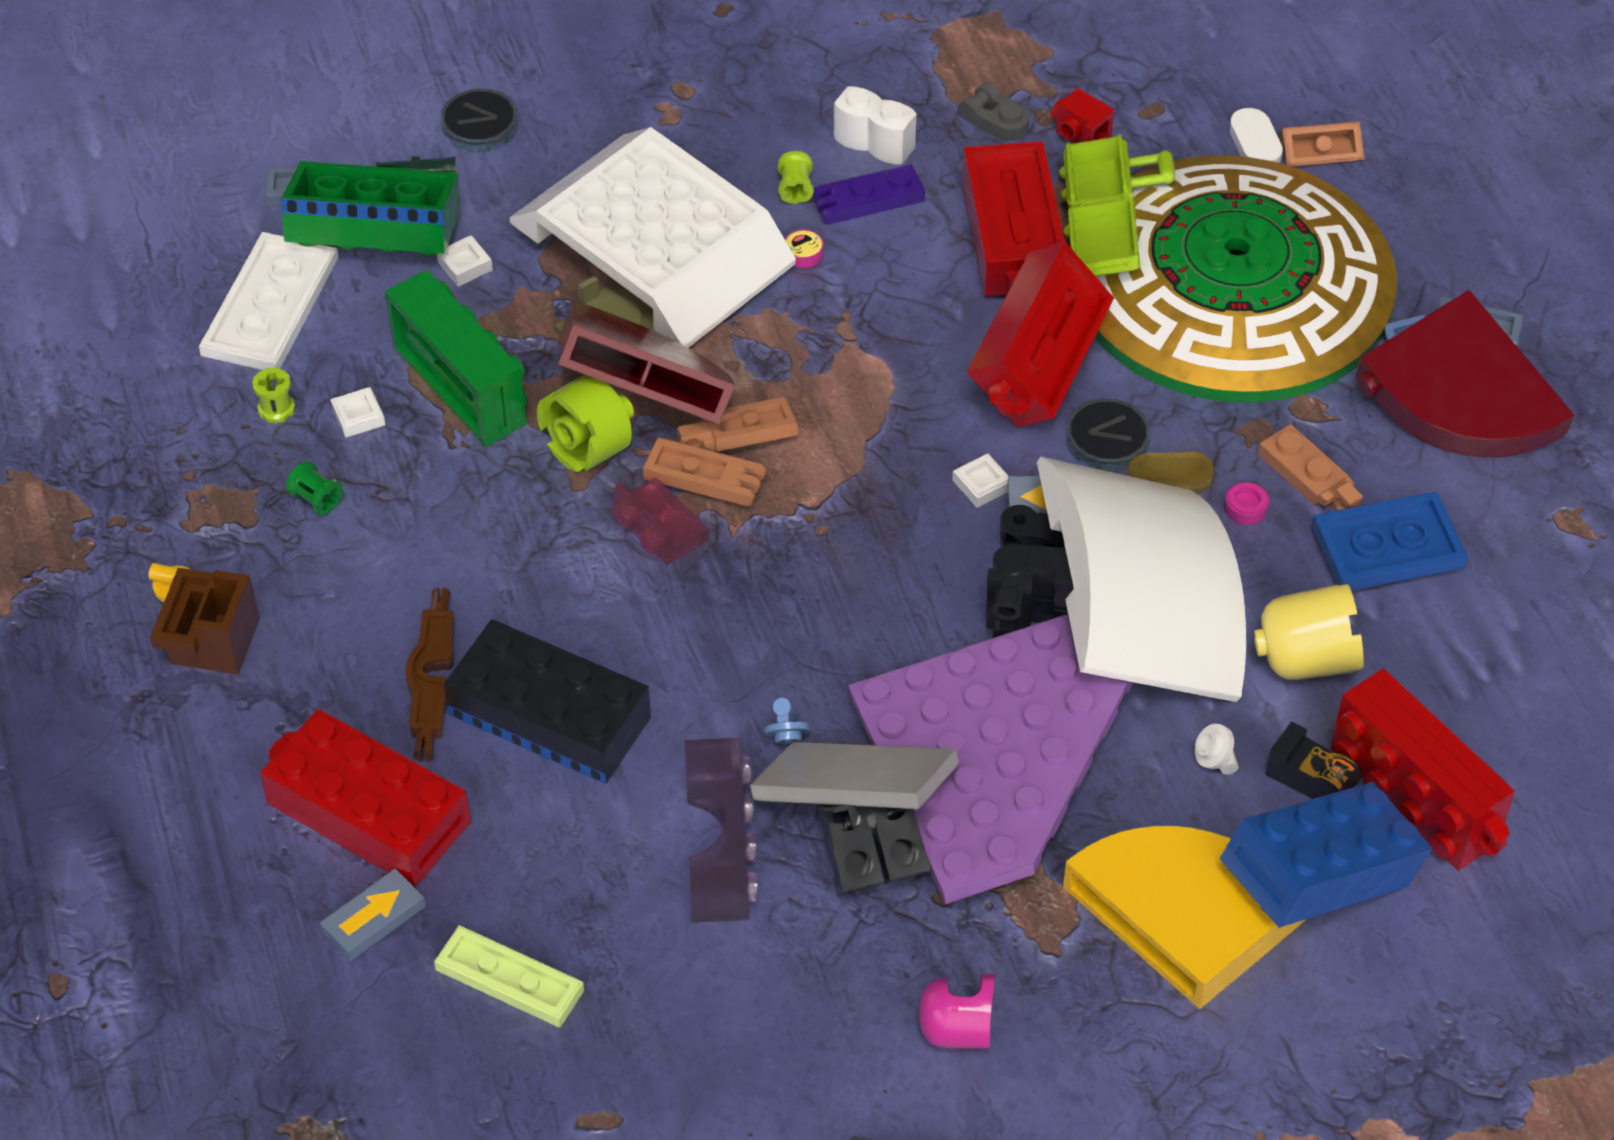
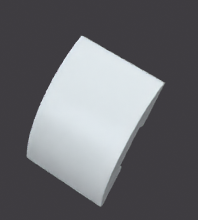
M1041 456L1037 461L1050 528L1063 534L1074 587L1065 600L1080 672L1237 702L1242 696L1246 659V617L1243 588L1232 544L1221 520L1212 507L1200 495L1189 489Z

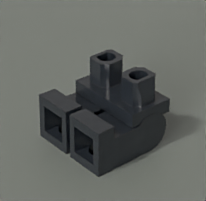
M1010 544L1000 547L993 556V569L988 568L986 628L993 629V638L1030 627L1032 622L1042 623L1068 614L1065 599L1074 587L1066 548Z
M826 805L818 808L833 867V881L837 896L876 887L882 883L884 885L921 876L931 871L913 809Z

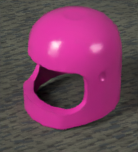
M980 974V991L972 997L951 995L948 991L947 977L935 979L925 986L919 1002V1024L922 1034L931 1045L946 1049H989L995 974Z

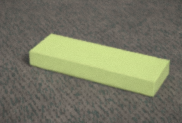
M460 925L434 961L436 971L561 1028L584 992L583 981Z

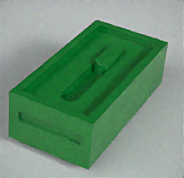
M426 269L384 291L393 348L484 447L527 425L525 406L528 404V400L523 390L522 378L525 376V372L521 362L515 355L511 354L509 356L501 348L497 337L491 330L485 331L481 327L472 310L467 305L462 306L454 298L451 289L444 281L439 282Z

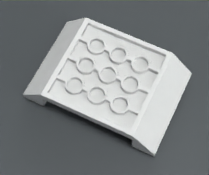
M652 127L622 135L509 217L510 223L537 244L549 235L554 234L652 307L653 330L687 348L796 264V258L767 209Z

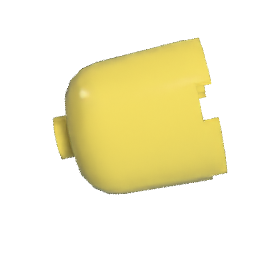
M1336 584L1272 599L1265 606L1262 613L1261 629L1253 630L1257 656L1266 655L1270 668L1278 676L1287 680L1349 674L1363 669L1361 634L1352 635L1349 615L1357 614V610L1349 585Z

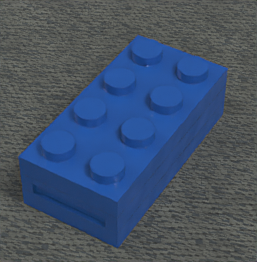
M1371 782L1244 818L1219 859L1280 928L1408 887L1433 848L1419 834L1418 829L1390 802L1388 796Z

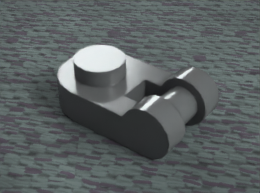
M983 82L975 89V96H968L958 106L960 115L966 121L997 138L1014 141L1021 139L1028 132L1030 115L1028 110L1000 94L995 85L990 82Z

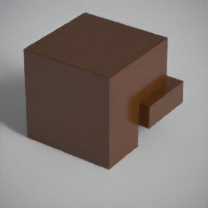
M178 568L150 636L152 647L154 649L166 650L169 662L173 665L239 675L260 620L250 575L219 570L210 573Z

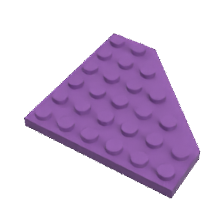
M1068 614L848 685L849 697L871 745L956 749L959 764L919 809H913L930 864V873L945 904L1035 874L1042 860L1041 854L1050 838L1054 837L1068 810V802L1076 788L1079 789L1093 762V754L1101 740L1105 739L1118 714V706L1126 692L1129 693L1134 683L1080 672Z

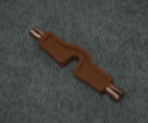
M435 588L432 591L431 610L426 609L422 612L419 644L409 655L406 664L407 686L412 697L409 725L411 736L416 738L413 757L421 762L423 760V750L425 762L433 759L434 738H442L444 719L447 710L444 687L447 678L428 675L427 673L451 669L454 666L453 636L455 621L453 611L448 610L451 592L446 588H442L441 598L439 588Z

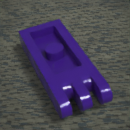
M908 164L817 186L814 188L812 198L816 202V207L821 213L823 222L825 224H834L925 202V189L913 165Z

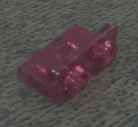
M656 477L632 492L622 483L613 487L615 505H613L612 510L617 521L625 528L630 527L639 536L645 550L650 554L655 553L666 565H669L709 540L708 528Z

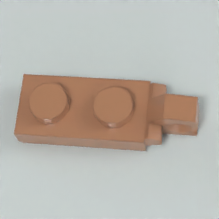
M784 397L726 408L720 424L702 419L693 424L677 427L678 443L713 452L736 449L798 435V423L787 399Z
M1292 424L1259 443V456L1314 506L1318 504L1326 506L1329 504L1336 511L1360 506L1363 496L1353 486L1354 482L1349 475Z

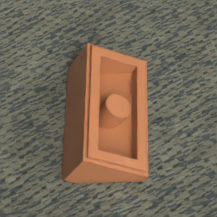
M1360 121L1282 128L1278 134L1283 147L1282 156L1285 165L1302 167L1365 160Z

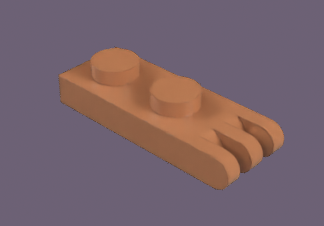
M658 437L643 467V478L732 503L750 506L755 498L754 493L758 492L761 485L760 481L764 479L767 470L759 463Z

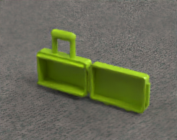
M1119 134L1118 137L1075 144L1066 143V150L1063 152L1064 166L1060 168L1059 175L1066 180V188L1061 191L1060 196L1062 200L1068 203L1069 225L1064 227L1063 233L1065 237L1070 238L1071 249L1095 276L1139 269L1141 263L1133 188L1160 183H1172L1175 179L1173 155L1169 151H1162L1158 154L1129 158L1127 141L1122 139V134ZM1158 163L1159 174L1131 177V168Z

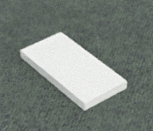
M262 232L199 345L201 356L261 370L271 367L281 368L339 258L337 248L321 244L302 246L297 242H284V236Z

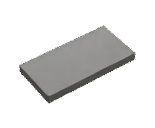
M792 742L758 776L750 787L753 800L919 809L956 768L959 761L956 749Z

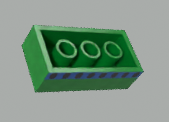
M300 161L281 198L284 242H297L302 246L323 244L336 245L342 249L362 247L375 248L382 252L414 251L426 256L438 253L445 254L460 216L458 173Z

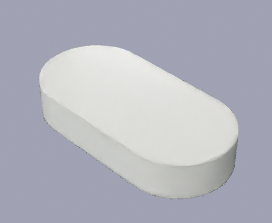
M1243 108L1236 111L1231 117L1229 132L1240 156L1281 163L1283 147L1268 116L1254 108Z

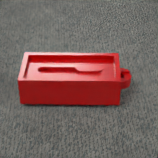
M1043 141L964 147L962 183L984 296L1007 295L1029 252L1065 241Z
M1065 241L1029 252L966 372L989 396L991 404H994L998 411L1004 415L1003 417L1009 418L1017 428L1054 419L1114 297Z
M1382 668L1342 695L1330 749L1334 753H1340L1352 759L1359 766L1362 773L1361 778L1365 781V784L1373 782L1382 790L1399 812L1418 829L1419 834L1430 844L1433 852L1439 858L1447 860L1457 871H1460L1481 855L1493 856L1506 847L1507 836L1510 833L1505 822L1515 790L1392 675Z
M317 709L297 732L282 734L283 737L276 741L271 749H269L270 762L260 772L267 804L387 873L396 868L414 888L417 887L471 823L466 790L320 709Z

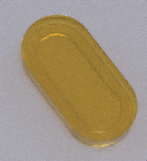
M1197 452L1141 454L1130 462L1128 468V476L1189 489L1196 494L1206 491L1211 486L1214 474V466L1211 460Z

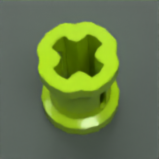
M801 151L784 153L777 162L778 172L782 176V180L778 185V193L783 201L790 204L806 202L814 193L813 185L809 179L813 169L812 159L808 154Z
M272 367L258 372L253 378L252 385L254 393L260 398L257 405L259 416L268 423L277 424L285 422L294 415L296 409L294 399L288 393L291 387L289 375L280 368ZM272 379L276 382L275 390H273ZM273 401H275L276 412L272 409Z

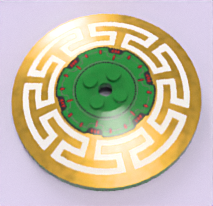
M1208 155L1174 160L1175 179L1172 183H1160L1133 188L1141 266L1137 270L1096 276L1112 294L1114 300L1095 339L1112 357L1134 373L1155 384L1194 397L1226 402L1274 401L1300 396L1338 381L1358 367L1360 357L1379 345L1385 335V327L1391 321L1397 294L1395 261L1388 242L1373 219L1358 203L1338 188L1308 172L1289 165L1258 158L1232 155ZM1158 165L1147 168L1131 177L1159 174ZM1237 249L1245 254L1239 256L1232 255L1228 250Z

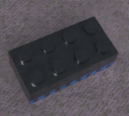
M493 619L489 621L444 683L449 716L604 784H607L651 719L648 685Z

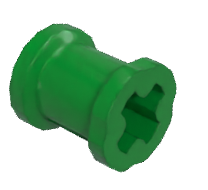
M309 461L298 464L291 471L286 481L287 493L293 497H302L312 505L313 511L321 516L329 514L331 510L337 507L344 492L342 483L335 479L328 480L318 473L316 465Z

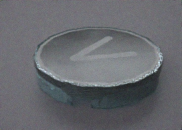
M471 89L461 92L448 100L441 110L442 133L458 149L469 152L496 149V144L503 141L506 144L516 134L518 130V109L511 98L499 91Z
M1096 399L1085 402L1072 412L1067 421L1066 445L1071 455L1079 462L1082 459L1090 463L1089 467L1117 472L1133 467L1139 462L1140 457L1144 453L1146 454L1150 445V424L1145 415L1132 404L1118 399Z

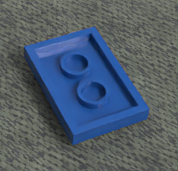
M1437 491L1317 514L1313 517L1312 528L1338 585L1348 584L1351 590L1463 569L1467 564L1468 556Z

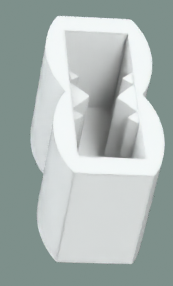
M849 86L834 103V138L848 148L868 151L873 157L883 162L902 165L915 149L916 112L900 102L881 100L878 95L867 89Z

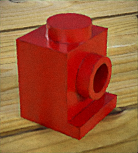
M1076 88L1066 98L1059 99L1053 106L1051 118L1057 121L1056 133L1075 144L1112 137L1114 109L1083 90Z

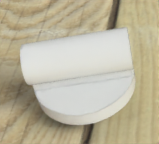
M1211 724L1204 728L1195 743L1194 754L1197 762L1207 769L1219 768L1221 773L1225 775L1232 774L1239 768L1233 751L1234 737L1231 730L1221 724Z

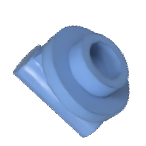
M786 698L775 700L773 711L777 714V723L764 728L765 736L773 737L775 744L778 745L802 742V735L810 733V724L796 722L799 718V711Z

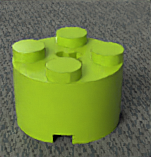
M584 374L548 394L538 403L537 420L540 430L542 431L547 428L552 438V441L547 443L553 455L572 471L579 472L583 469L587 471L630 445L632 438L630 418L634 416L633 406L626 396H618L607 382Z

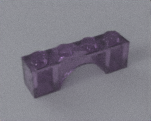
M740 738L685 740L688 805L707 811L723 827L721 835L709 848L689 857L692 923L749 920V901H758L757 872L747 873V861H756L755 833H745V822H754L752 794H743V784L752 783L750 755L741 756Z

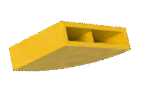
M1152 826L1127 830L1105 837L1087 846L1067 860L1065 865L1063 888L1199 1010L1305 921L1302 920L1278 928L1219 859L1231 839L1210 831L1179 826Z

